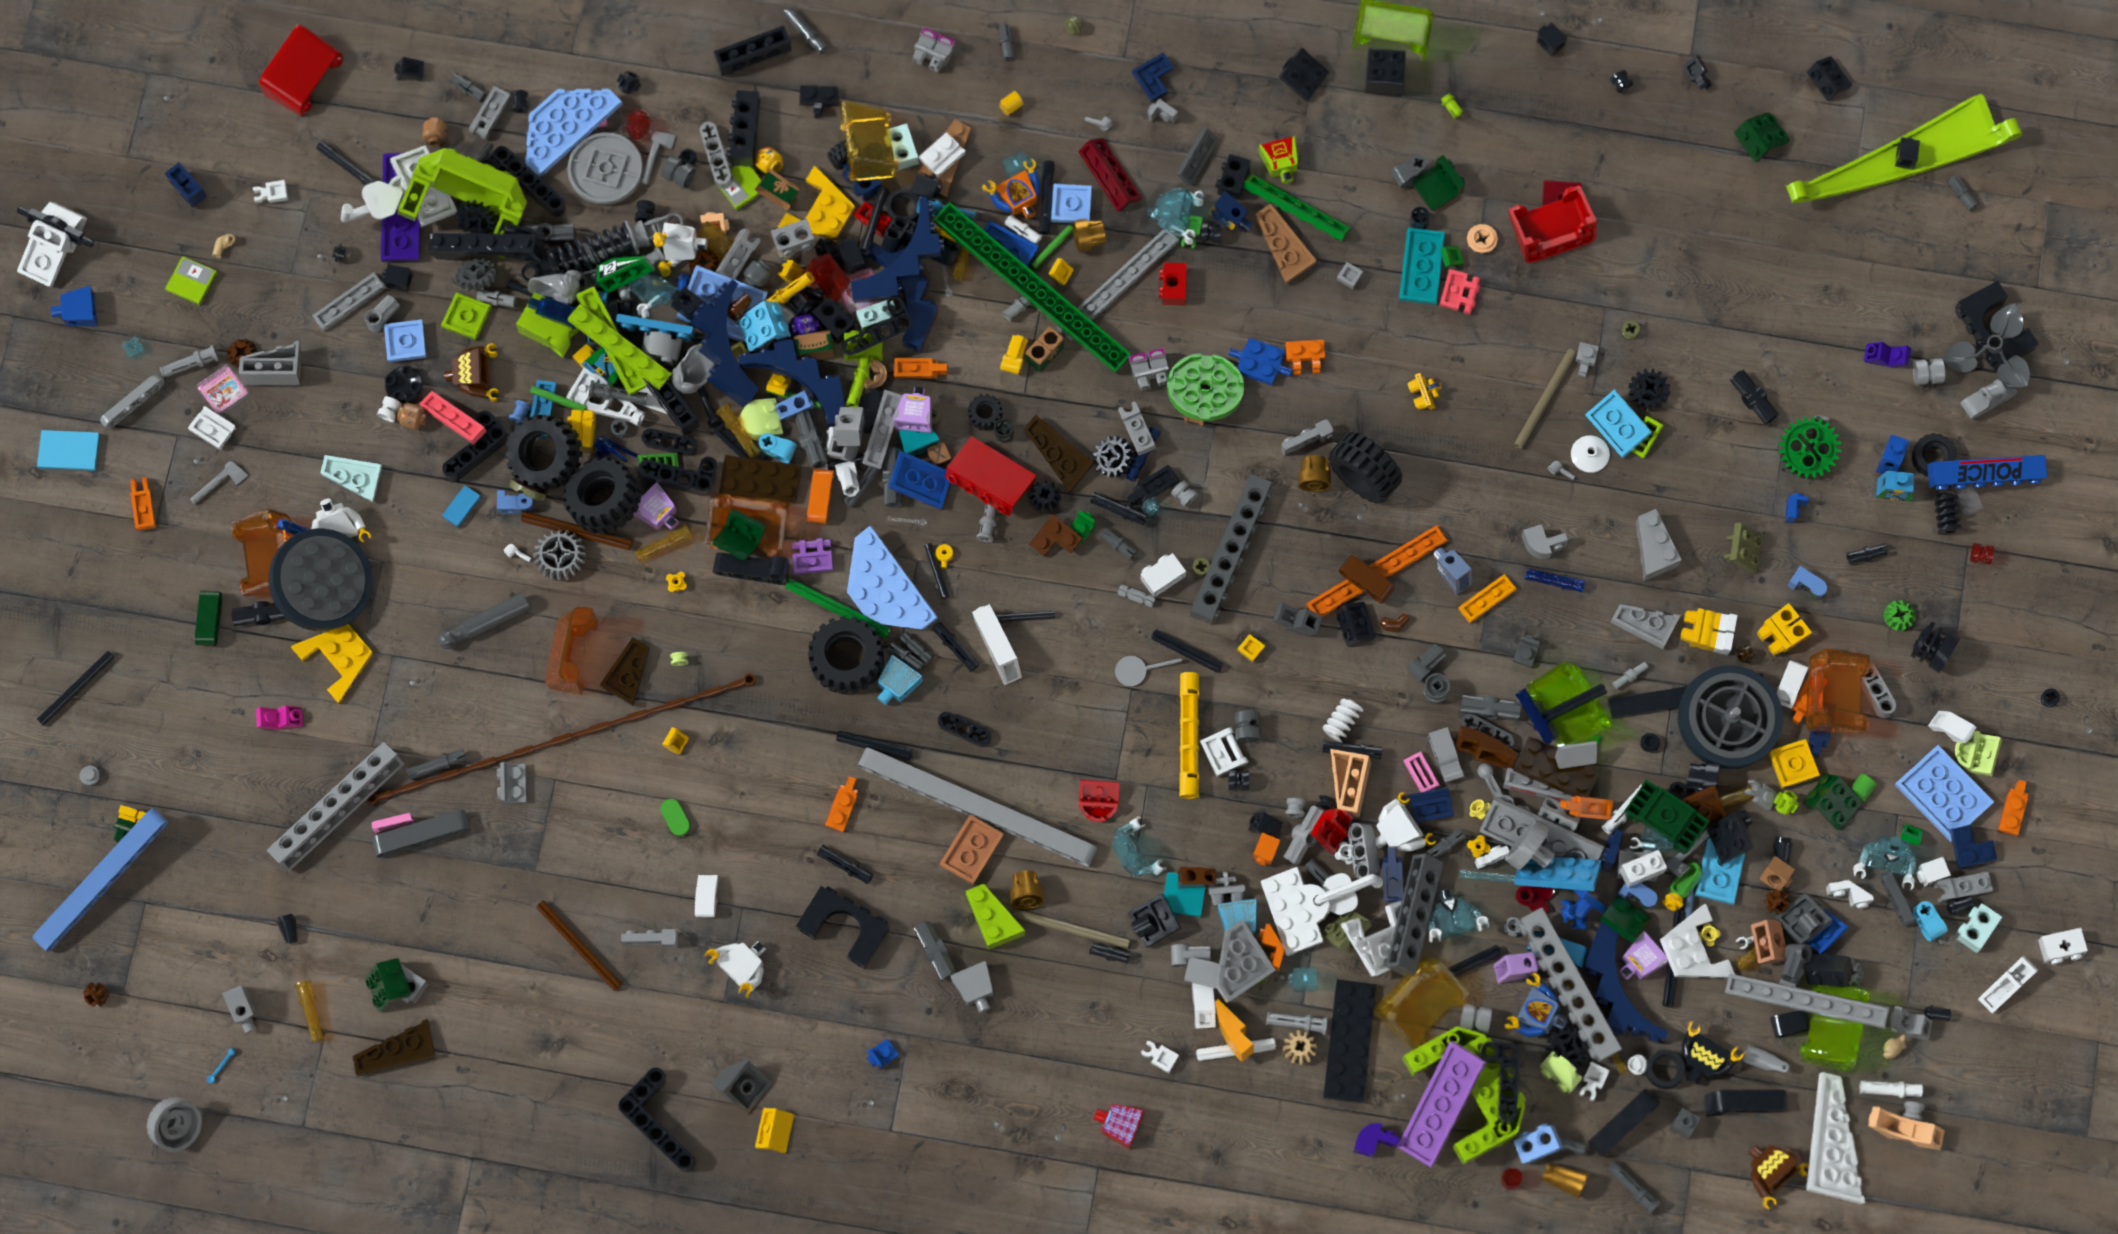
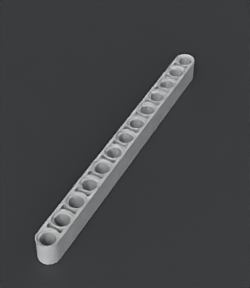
M865 748L857 765L866 772L969 816L971 814L988 825L1083 866L1090 867L1098 849L1086 841L871 748Z

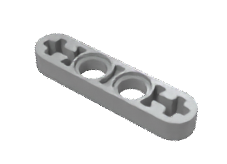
M706 122L701 125L700 133L714 180L718 187L727 188L732 184V176L718 130L714 123ZM708 129L711 130L713 138H709L707 134ZM712 144L719 145L715 151L709 150V146ZM718 159L724 161L721 166L713 165ZM719 172L724 173L725 181L721 180Z
M159 374L150 376L107 411L100 419L101 424L106 429L114 427L164 385L165 381Z

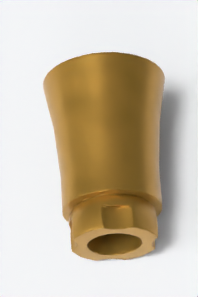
M1549 1162L1542 1181L1579 1200L1589 1173L1576 1171Z

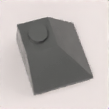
M746 1059L723 1069L711 1085L748 1114L773 1082Z

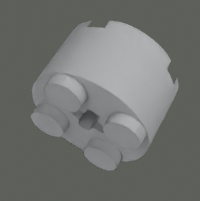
M645 332L641 351L654 361L664 363L666 367L675 368L679 361L683 340L679 337L676 340L671 339L672 335L666 333L650 332L649 335Z

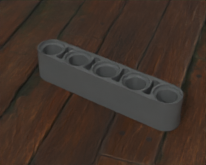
M458 810L372 837L376 856L382 858L466 833L470 830L466 811Z

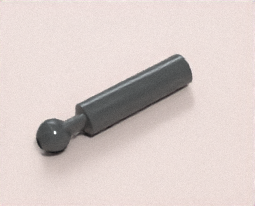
M523 592L461 622L460 626L450 631L441 632L438 636V642L443 649H452L456 643L466 638L470 640L531 610Z

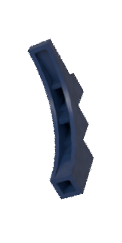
M927 197L920 198V213L917 227L904 252L881 272L864 279L851 281L854 304L883 301L895 296L900 297L899 293H903L902 282H898V280L921 278L920 272H924L923 261L919 259L942 256L941 251L945 250L944 240L940 239L939 234H932L935 233L934 221H930V214H933L932 202L929 203Z
M873 242L870 253L864 256L887 268L906 248L901 247L899 253H889ZM921 275V278L898 280V282H902V290L907 303L908 313L912 319V326L909 330L905 331L903 337V347L919 353L924 348L938 314V308L935 303L929 300L923 301L929 287L928 279Z
M732 279L728 283L724 282L719 287L717 298L714 296L708 304L706 303L702 307L698 306L692 313L694 317L690 323L705 334L700 342L702 346L698 351L714 363L708 371L710 375L707 380L741 407H744L750 403L759 387L746 376L738 365L728 340V307L738 285Z
M778 339L777 342H774V350L772 351L771 349H763L759 351L760 353L752 354V352H746L737 357L738 365L741 369H770L798 381L819 402L825 414L828 427L835 426V416L839 415L840 407H845L839 376L828 375L820 380L816 358L807 356L797 361L793 339Z
M1600 922L1582 969L1591 977H1601L1593 999L1601 1006H1612L1606 1022L1614 1036H1623L1626 1029H1628L1629 1033L1635 1036L1644 1035L1649 1037L1648 1040L1653 1043H1664L1668 1032L1644 1018L1625 995L1617 976L1615 963L1618 933Z

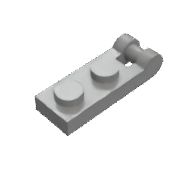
M494 86L473 120L469 132L474 135L478 134L482 139L487 140L491 130L508 104L511 94ZM481 122L486 124L484 128L479 127Z

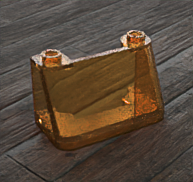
M714 494L709 500L705 544L710 545V548L719 549L712 544L713 539L725 527L728 515L734 508L767 525L761 544L756 549H763L764 552H767V556L771 557L782 555L791 504L729 494Z
M267 508L231 522V535L235 540L243 543L248 577L240 580L239 590L242 596L251 597L270 593L268 576L273 557L281 545L293 536V534L277 528L279 519H286L292 522L287 514Z
M579 606L558 618L545 674V683L549 689L582 695L584 685L578 681V667L569 661L575 636L584 638L588 630H596L598 620L592 608Z
M1826 648L1810 657L1806 728L1808 731L1855 734L1867 732L1869 720L1865 714H1860L1862 677L1870 672V655Z

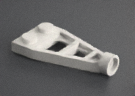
M583 368L566 396L567 399L585 405V410L595 411V414L622 419L637 426L642 423L645 412L637 409L629 401L618 400L624 405L620 412L608 409L613 400L612 398L605 400L601 405L591 403L589 401L590 397H588L591 380L600 384H607V382L601 376Z

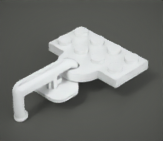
M426 145L392 157L390 162L397 176L392 178L389 184L376 181L366 185L362 190V197L366 205L353 209L350 204H344L342 206L341 221L346 223L367 214H371L375 219H384L394 215L396 209L400 207L419 158L430 154ZM429 187L417 218L423 227L456 214L457 209L450 195Z
M1298 867L1262 880L1261 884L1286 955L1289 956L1325 942L1318 923L1323 921L1330 911L1343 915L1355 910L1358 906V898L1355 891L1370 885L1374 888H1380L1383 880L1371 874L1352 882L1348 875L1339 873L1327 878L1321 888L1313 884L1305 885Z

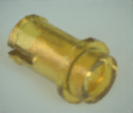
M1755 947L1742 957H1737L1735 964L1741 971L1748 970L1749 966L1758 960Z

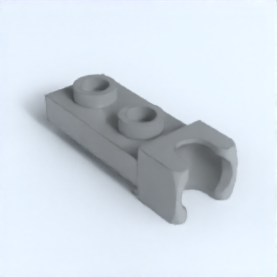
M740 230L734 239L733 245L715 272L735 280L752 251L758 246L760 238H751L748 241L749 230Z
M1132 402L1133 409L1131 412H1125L1122 407L1118 411L1137 454L1140 456L1156 449V446L1136 402Z
M1325 419L1316 423L1314 429H1305L1297 437L1291 436L1286 438L1281 444L1283 455L1286 456L1318 440L1322 443L1332 438L1334 430L1329 420Z
M1988 872L1936 881L1933 885L1935 889L1941 888L1945 892V894L1937 899L1939 903L1991 893L1993 891Z
M662 929V933H658L657 930H648L646 933H638V931L631 930L626 931V934H621V942L623 946L662 945L663 948H678V932H676V929Z

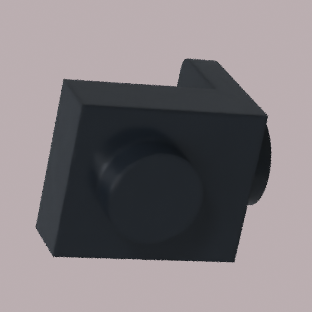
M1265 812L1254 813L1250 819L1248 831L1259 834L1265 833L1278 838L1283 822Z

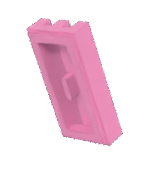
M1421 751L1403 761L1420 792L1431 791L1440 787ZM1419 757L1431 781L1433 782L1432 785H1430V783L1428 782L1416 758ZM1410 761L1413 762L1426 788H1424L1421 784L1418 776L1416 775L1413 767L1410 764Z
M410 813L373 821L371 824L374 832L377 834L414 824V819Z

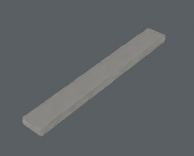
M1165 227L1077 309L1093 321L1177 245L1179 239ZM1057 326V329L1071 341L1072 338Z
M1729 974L1725 990L1726 995L1882 1029L1886 1027L1889 1008L1734 974Z

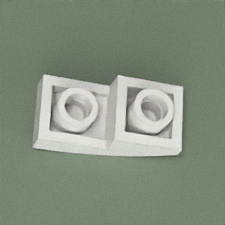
M698 875L695 917H715L718 902L716 897L719 884L718 875Z

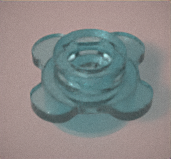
M137 336L132 337L129 341H124L121 345L126 350L128 358L138 356L144 351V347L140 345Z
M1156 496L1148 498L1143 503V513L1152 516L1158 511L1160 504L1156 501Z

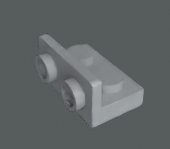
M500 762V768H497V779L500 780V787L497 788L498 799H501L503 805L527 804L526 764L506 765L504 762Z

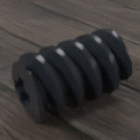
M1948 492L1935 494L1934 498L1936 500L1934 505L1937 506L1935 513L1938 514L1936 520L1939 521L1937 523V528H1939L1938 534L1951 535L1956 533L1957 530L1962 528V525L1956 524L1961 521V518L1955 517V515L1960 514V510H1955L1954 508L1960 504L1953 500L1958 499L1959 496Z

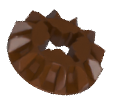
M710 250L696 252V257L689 259L691 273L693 274L696 265L702 267L699 263H701L703 257L706 262H709L706 264L705 269L715 272L719 267V260L716 254Z
M246 338L237 339V341L231 342L230 347L227 349L226 357L231 365L239 368L242 355L238 356L237 349L242 351L246 349L244 352L246 355L257 353V348L253 342Z

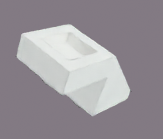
M1792 660L1789 661L1777 691L1781 705L1792 709L1808 670L1807 666Z
M1938 711L1928 725L1931 730L1945 732L1954 742L1966 743L1970 740L1977 728L1970 722L1948 711Z
M1849 880L1829 883L1826 887L1827 895H1834V897L1846 895L1845 892H1847L1850 907L1857 906V909L1869 907V904L1874 900L1871 894Z
M1192 983L1195 1028L1216 1027L1213 988Z

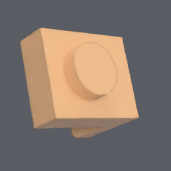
M709 212L701 215L703 229L721 227L722 236L727 237L726 231H729L728 219H724L723 213Z

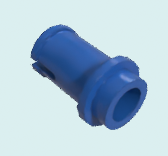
M679 274L678 278H676L679 291L684 286L688 288L691 280L688 274Z

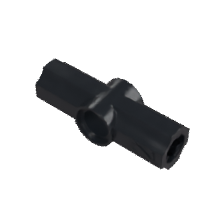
M1744 370L1739 371L1730 379V382L1741 394L1745 406L1753 410L1764 425L1771 423L1778 417L1779 414L1767 400L1765 391L1759 385H1755Z
M268 601L255 602L252 606L233 608L231 611L234 626L253 623L256 625H266L273 620L286 619L275 603Z

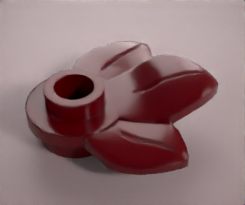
M1522 886L1516 891L1515 898L1520 905L1528 906L1532 912L1542 908L1546 913L1549 911L1546 901L1553 896L1555 890L1548 887ZM1522 894H1528L1529 898L1523 899Z

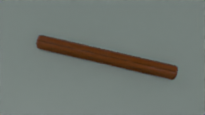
M523 511L521 515V521L554 531L561 529L563 533L569 530L570 535L575 533L577 537L628 551L632 548L633 542L628 538L609 533L599 534L597 532V534H592L581 529L579 525Z
M545 901L540 902L537 905L538 911L613 991L618 990L622 985L621 982Z

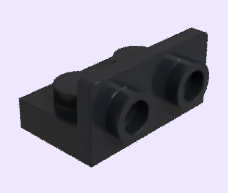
M1832 56L1816 61L1807 71V74L1827 101H1830L1836 94L1846 91L1852 86Z
M1364 602L1344 604L1336 611L1337 621L1340 624L1342 636L1347 647H1351L1358 642L1371 641L1376 638Z

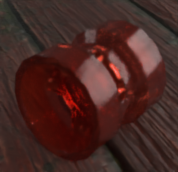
M1973 543L1970 562L1977 563L1981 561L1984 564L1991 565L1994 546L1986 545L1982 547L1978 543Z
M1517 1168L1506 1169L1500 1180L1503 1188L1510 1191L1517 1189L1522 1182V1173Z

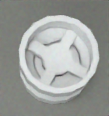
M385 396L382 402L383 406L378 410L377 415L386 421L395 422L397 418L396 413L399 411L402 403L394 398Z

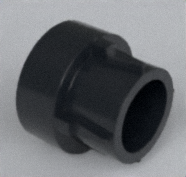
M1707 762L1706 764L1690 763L1686 788L1699 792L1713 785L1716 787L1720 764Z

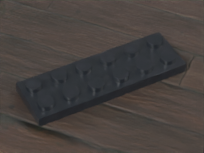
M1336 980L1323 1099L1360 1104L1364 1102L1377 984Z

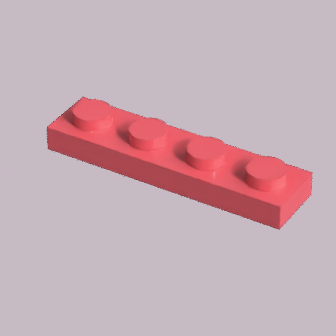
M433 391L419 404V406L424 408V411L473 445L486 432L484 426Z

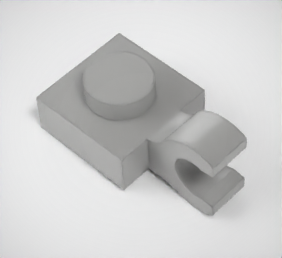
M1580 342L1575 362L1581 363L1578 376H1586L1588 365L1594 367L1599 346Z

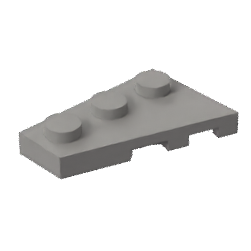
M1620 604L1610 623L1663 649L1681 615L1674 614L1672 616L1663 614L1660 611L1650 612L1645 611L1643 608Z

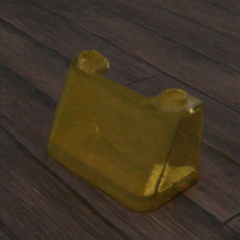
M841 101L840 124L845 135L850 166V181L895 177V169H899L898 158H894L889 130V124H891L890 112L886 113V109L851 101Z
M1424 957L1419 961L1416 974L1405 975L1375 1007L1373 1013L1409 1048L1414 1050L1426 1043L1427 1036L1425 1033L1450 1006L1461 1007L1464 1005L1470 993L1440 960Z

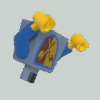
M1531 973L1535 977V981L1532 983L1529 979H1526V983L1535 985V988H1531L1518 1017L1511 1016L1507 1018L1512 1021L1513 1025L1506 1024L1505 1028L1508 1030L1515 1028V1031L1527 1037L1542 1036L1544 1033L1550 1034L1553 1026L1564 1029L1568 1019L1559 1015L1561 1012L1559 999L1549 986L1540 981L1538 974Z

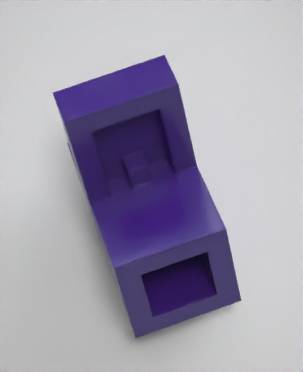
M1372 1123L1360 1131L1353 1152L1373 1158L1377 1143L1397 1148L1400 1137L1396 1136V1133L1385 1130L1380 1132L1382 1124Z

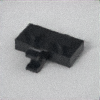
M800 85L799 104L814 106V118H822V106L837 107L838 86Z

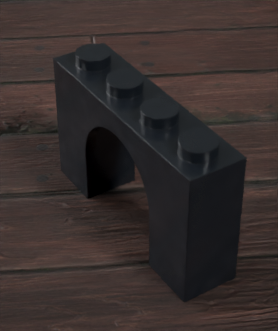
M1999 281L1958 301L1955 307L1958 318L1962 319L1966 324V330L1975 338L1979 350L1984 345H1987L1988 338L1992 336L1983 325V315L2003 304L2008 297ZM2027 328L2014 338L2002 339V351L2008 361L2012 356L2023 357L2033 352L2039 343L2030 329ZM1988 349L1984 351L1987 363L1995 371L1998 370L2000 365L2005 364L1999 353L1993 354Z
M820 886L797 923V930L814 940L824 923L831 916L836 914L852 916L860 925V934L848 953L847 958L865 970L890 930L889 925H887L888 921L880 916L875 918L870 915L871 911L863 906L858 908L853 905L854 901L846 896L843 898L836 895L837 892L831 887L827 886L824 888Z

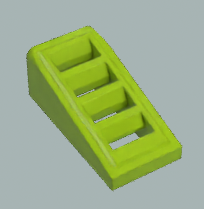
M1647 415L1643 423L1646 426L1647 424L1653 426L1656 430L1654 432L1650 429L1652 437L1645 439L1648 441L1647 445L1644 443L1639 444L1645 448L1644 451L1637 448L1631 451L1642 458H1645L1664 427L1663 424Z

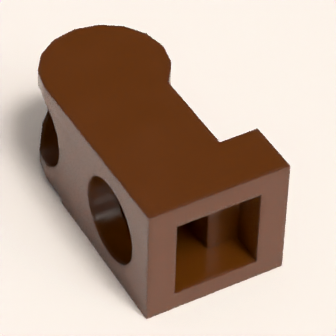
M1180 867L1178 870V889L1216 886V870L1213 868Z

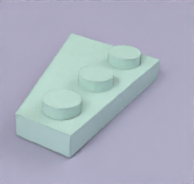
M325 455L321 475L374 503L382 465Z

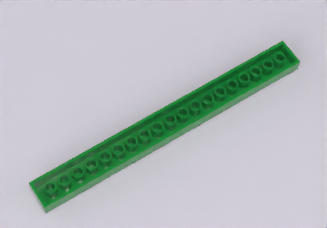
M948 202L934 218V223L1114 374L1129 359V356H1131L1130 352L953 204Z

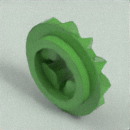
M1894 600L1884 610L1886 624L1896 631L1909 629L1916 618L1915 610L1911 607L1910 603H1906L1903 600ZM1897 609L1900 613H1906L1903 616V622L1900 617H1894L1897 614Z

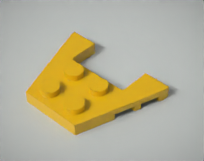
M814 166L806 179V183L822 191L805 219L808 220L813 236L837 240L855 210V205ZM786 213L778 228L801 220Z
M349 624L291 646L292 650L302 661L306 660L317 650H320L342 675L337 682L327 689L338 704L343 701L344 695L352 687V683L373 655V652Z

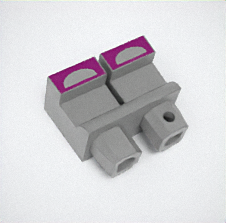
M923 27L919 40L914 46L913 62L922 65L926 58L931 60L929 68L938 72L942 66L946 67L955 51V40L941 34L938 36V33Z
M1164 348L1148 351L1147 356L1146 352L1129 356V366L1134 381L1138 383L1141 391L1151 388L1150 380L1155 378L1158 386L1167 385L1169 368Z

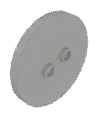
M609 132L597 133L588 136L576 145L569 157L567 172L572 188L581 198L597 205H612L627 199L636 191L643 177V161L637 147L626 137Z

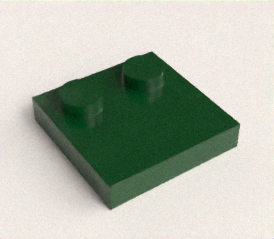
M1618 895L1600 921L1631 943H1634L1651 920V917Z

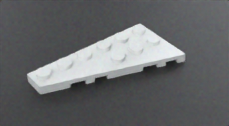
M1822 1072L1819 1074L1806 1191L1862 1205L1865 1203V1199L1861 1194L1860 1185L1862 1183L1856 1168L1858 1162L1853 1136L1848 1126L1850 1121L1844 1105L1846 1100L1842 1079L1840 1076Z

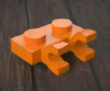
M1324 340L1285 342L1286 361L1292 362L1293 375H1301V362L1312 361V374H1320V361L1325 360Z

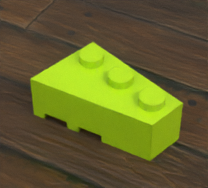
M984 884L965 891L988 950L1025 936V930Z

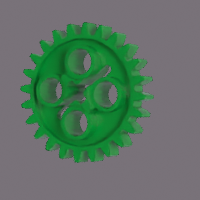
M1804 416L1802 423L1799 419H1796L1797 425L1789 423L1791 430L1784 429L1787 435H1780L1784 442L1778 443V446L1783 447L1778 453L1784 454V457L1780 459V461H1787L1784 467H1792L1790 473L1796 470L1798 471L1797 477L1804 473L1805 479L1808 478L1809 474L1815 479L1816 473H1819L1822 477L1823 470L1828 473L1830 472L1829 465L1836 466L1833 459H1840L1835 454L1842 452L1841 449L1836 448L1841 442L1835 440L1839 434L1833 435L1832 433L1835 427L1828 428L1830 422L1823 425L1822 418L1815 422L1814 416H1812L1811 421H1808L1807 417ZM1808 429L1816 431L1815 439L1807 438L1806 431ZM1798 434H1801L1809 445L1814 444L1813 450L1821 458V461H1818L1811 451L1807 452L1805 450L1807 446L1798 437ZM1791 442H1800L1801 449L1793 451L1791 449ZM1820 444L1828 446L1829 451L1827 454H1821L1818 451ZM1805 456L1813 458L1812 466H1805L1803 464Z

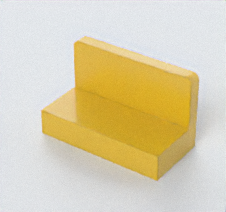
M763 1108L755 1148L786 1153L794 1115L776 1108Z

